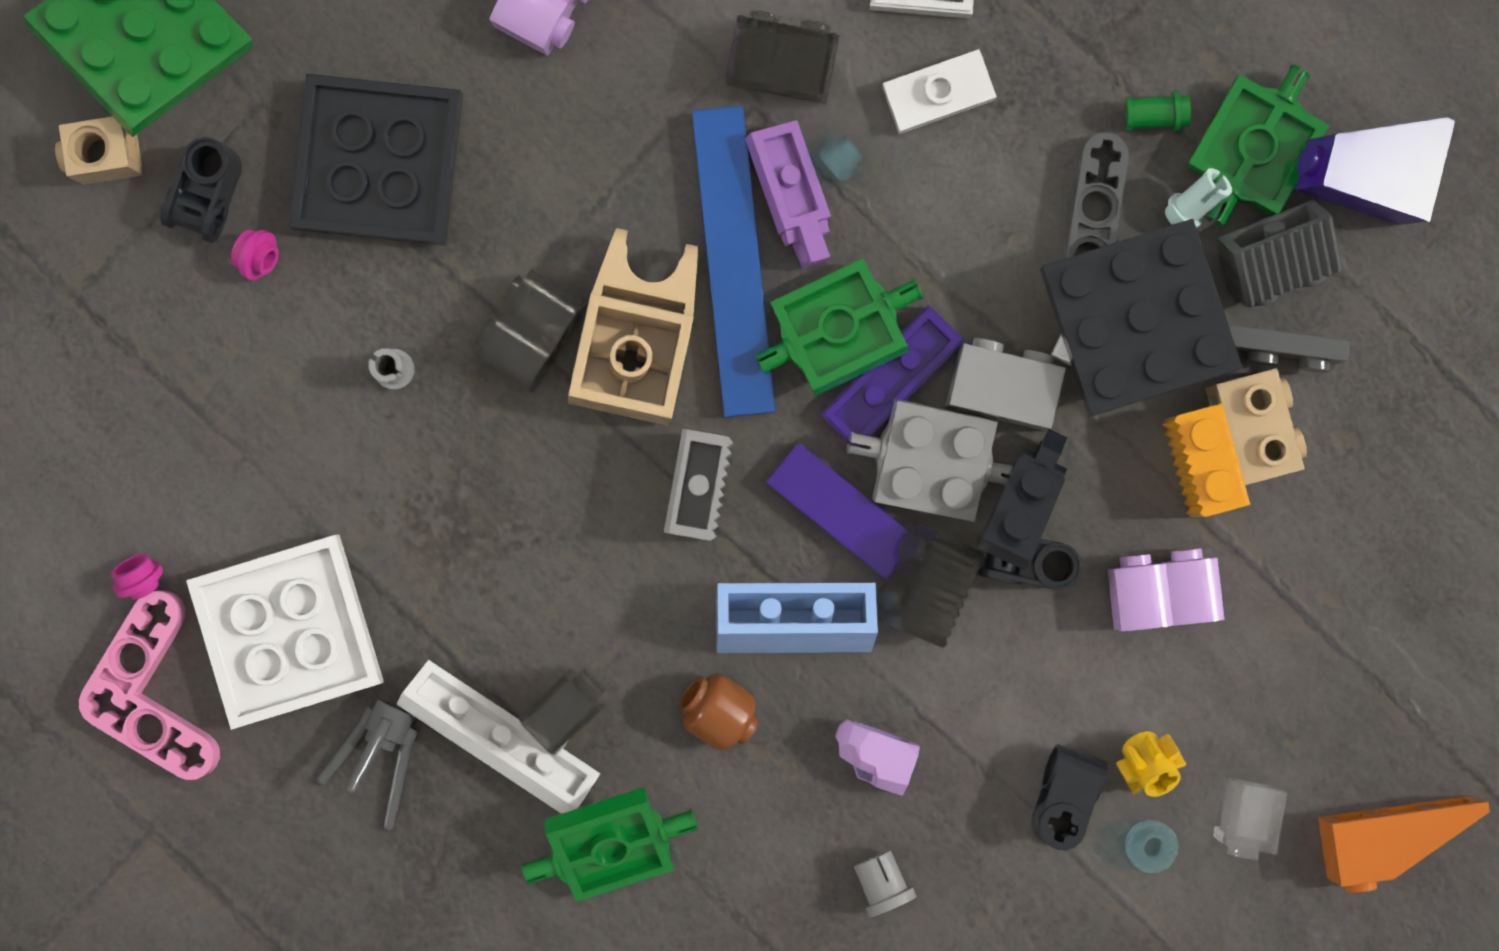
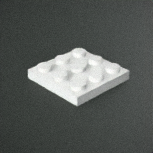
M332 535L186 580L231 730L384 682L340 535Z

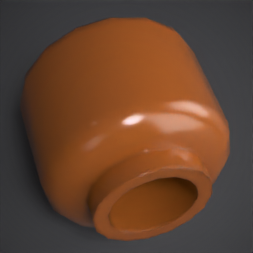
M715 673L706 678L702 676L697 677L688 686L679 702L678 710L683 713L682 725L684 730L719 751L727 750L736 743L740 745L745 744L751 738L758 725V718L754 716L756 708L754 695L722 674Z

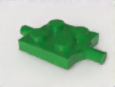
M1290 65L1289 71L1278 90L1262 87L1241 74L1234 79L1185 165L1187 169L1201 177L1209 168L1217 169L1220 173L1213 180L1214 184L1223 175L1231 184L1232 193L1204 215L1205 219L1209 222L1216 218L1213 224L1224 227L1237 201L1248 203L1270 216L1276 215L1282 210L1297 183L1299 176L1297 163L1301 152L1307 145V141L1323 137L1330 126L1307 113L1302 105L1296 101L1305 82L1311 75L1306 69L1299 73L1302 68L1301 66Z
M864 258L771 301L772 310L781 326L783 342L758 354L756 353L755 356L764 374L792 360L793 364L804 373L814 395L818 396L908 353V345L897 325L896 310L917 300H922L923 294L914 278L886 292L885 288L874 280Z
M645 787L543 819L545 833L551 845V855L528 863H522V871L528 886L532 883L558 876L560 880L569 886L575 901H582L674 871L669 851V839L698 831L697 822L692 809L662 819L661 815L652 808Z

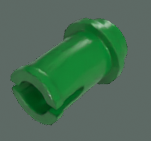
M1178 90L1172 91L1171 96L1126 97L1125 126L1127 131L1132 129L1172 127L1173 132H1179L1180 127L1190 126L1189 95H1180Z

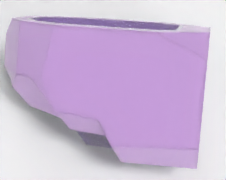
M846 719L840 723L835 734L839 746V757L854 766L857 778L867 781L877 788L903 796L914 770L920 746L899 736Z

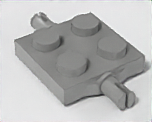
M895 398L889 424L881 434V437L876 438L851 432L848 438L851 443L867 445V447L847 443L846 448L847 454L851 453L875 458L877 478L872 495L874 502L975 522L981 493L987 486L988 481L1005 484L1008 476L1001 473L1009 474L1013 466L993 462L992 446L998 421L995 419Z

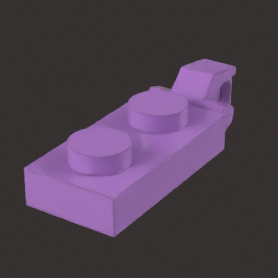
M795 120L751 132L745 138L778 234L781 235L785 246L793 244V249L802 270L822 264L826 259L830 258L823 235L830 232L827 220L831 217L798 121Z

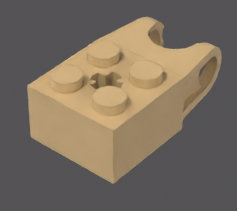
M616 228L590 295L569 389L568 404L668 426L673 416L694 319L698 246L686 244L683 257L670 277L660 282H647L638 278L628 265L626 245L628 230ZM626 350H633L637 352L636 360L644 363V366L642 368L635 367L633 372L623 370V364L616 361V356L624 357Z

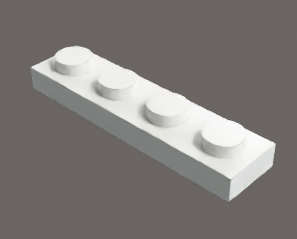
M430 660L425 663L403 691L397 702L398 706L561 814L577 809L601 774Z

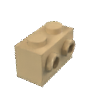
M1277 368L1205 388L1210 406L1223 404L1245 485L1305 469L1302 458L1307 456L1305 439L1298 427L1293 428L1288 408L1293 406L1292 392L1287 380L1279 377Z

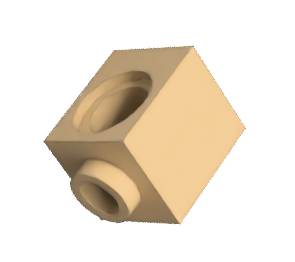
M113 117L58 125L61 141L55 144V154L59 168L62 172H66L68 178L86 185L143 176L137 135L132 137ZM104 140V155L100 160L89 163L88 150L90 146L96 141Z

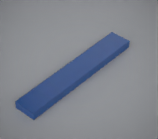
M743 105L692 111L724 418L775 413L771 370L764 374L755 356L756 353L758 354L768 349L769 345L748 147L745 141L746 128Z

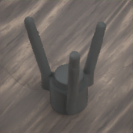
M377 699L373 709L370 707L366 708L359 724L318 776L317 783L319 785L327 783L366 732L367 734L364 739L369 743L345 788L348 794H353L358 788L379 747L393 752L396 743L400 744L384 820V829L391 831L394 827L396 813L398 812L411 746L419 732L410 727L415 716L390 702Z

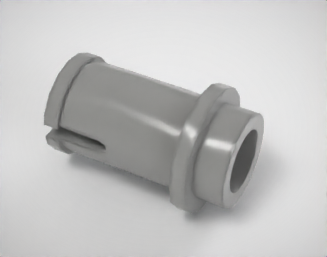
M399 349L377 350L374 353L377 356L376 360H369L371 375L383 387L390 390H399L406 387L412 381L415 374V365L412 358L406 352ZM395 360V369L398 370V373L387 375V365Z

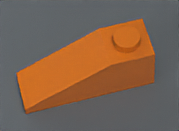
M1472 795L1320 816L1318 817L1327 879L1341 887H1345L1346 892L1360 893L1376 890L1378 888L1377 882L1395 879L1490 812L1489 802Z

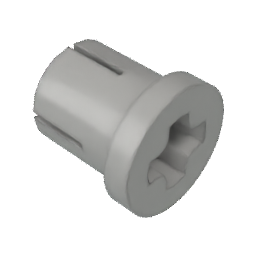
M891 850L853 866L869 903L865 907L869 918L897 908L917 897L913 887L907 888Z

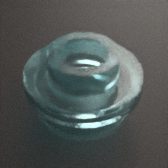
M829 134L824 139L826 145L818 151L821 159L843 183L852 176L859 178L863 174L859 163L865 159L862 153L846 135L838 140L832 134Z
M1145 820L1136 824L1129 831L1125 842V850L1131 863L1138 869L1148 873H1158L1169 868L1175 861L1178 854V840L1173 830L1166 824L1157 820ZM1151 838H1158L1161 842V850L1155 856H1148L1144 851L1145 843Z

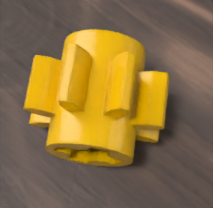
M1146 731L1138 733L1126 741L1122 748V754L1125 759L1116 762V766L1133 794L1143 789L1148 796L1157 797L1170 792L1178 785L1181 775L1177 769L1186 766V762L1169 734L1158 739L1155 733Z

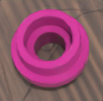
M246 230L238 237L232 249L231 262L234 267L239 269L243 277L249 280H257L273 270L279 257L275 236L266 230Z
M140 553L129 557L112 570L110 576L115 582L112 589L117 597L120 598L129 596L133 600L143 598L158 587V579L163 573V568L158 561L151 560L147 553Z

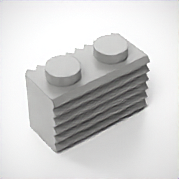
M682 429L664 533L708 541L718 537L713 530L719 527L715 520L721 517L717 510L723 507L719 500L724 497L721 490L726 487L723 479L728 476L725 469L730 466L727 459L732 456L729 449L734 446L730 437Z

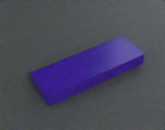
M930 305L901 332L908 345V353L856 377L820 414L847 443L862 446V444L851 443L848 440L850 433L854 432L856 434L872 436L891 416L894 398L906 401L965 341Z
M799 442L766 482L885 580L888 579L919 540Z

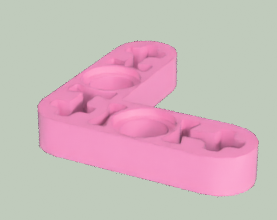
M167 590L153 591L147 596L138 599L83 688L79 698V710L83 718L90 724L177 777L185 780H196L211 773L216 768L220 759V748L216 740L207 732L142 694L186 618V607L178 595ZM165 601L168 604L165 608V613L171 618L169 623H157L149 634L150 637L159 639L156 645L149 637L135 634L134 629L137 627L139 630H147L154 619V614L149 611L150 605H160ZM129 643L139 645L144 650L146 656L143 668L136 673L127 671L120 662L121 650ZM111 690L114 693L111 697V702L122 710L130 709L133 703L137 705V708L126 717L123 728L119 726V723L124 720L125 716L115 710L106 711L101 714L98 711L101 703L95 698L96 694L107 693ZM145 714L156 716L163 725L162 736L156 743L143 741L137 733L138 721ZM176 730H179L181 735L174 741L187 748L199 743L202 746L199 755L205 759L204 764L198 763L188 767L186 765L188 755L182 750L175 747L169 749L167 755L162 750L174 739Z

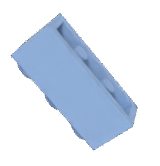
M876 583L717 584V653L872 652L878 634Z

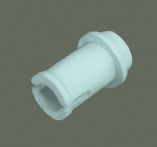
M1209 168L1182 194L1174 193L1169 198L1168 206L1165 209L1168 221L1173 225L1193 218L1197 229L1203 222V216L1232 193V187L1228 179L1223 175L1214 184L1213 180L1219 175L1220 171Z

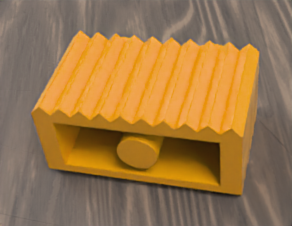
M1223 404L1166 418L1162 426L1168 428L1165 436L1171 439L1167 445L1173 448L1170 455L1176 458L1173 465L1179 468L1176 472V475L1181 477L1178 484L1184 487L1181 494L1187 497L1184 505L1190 507L1186 514L1191 517H1208L1250 505Z

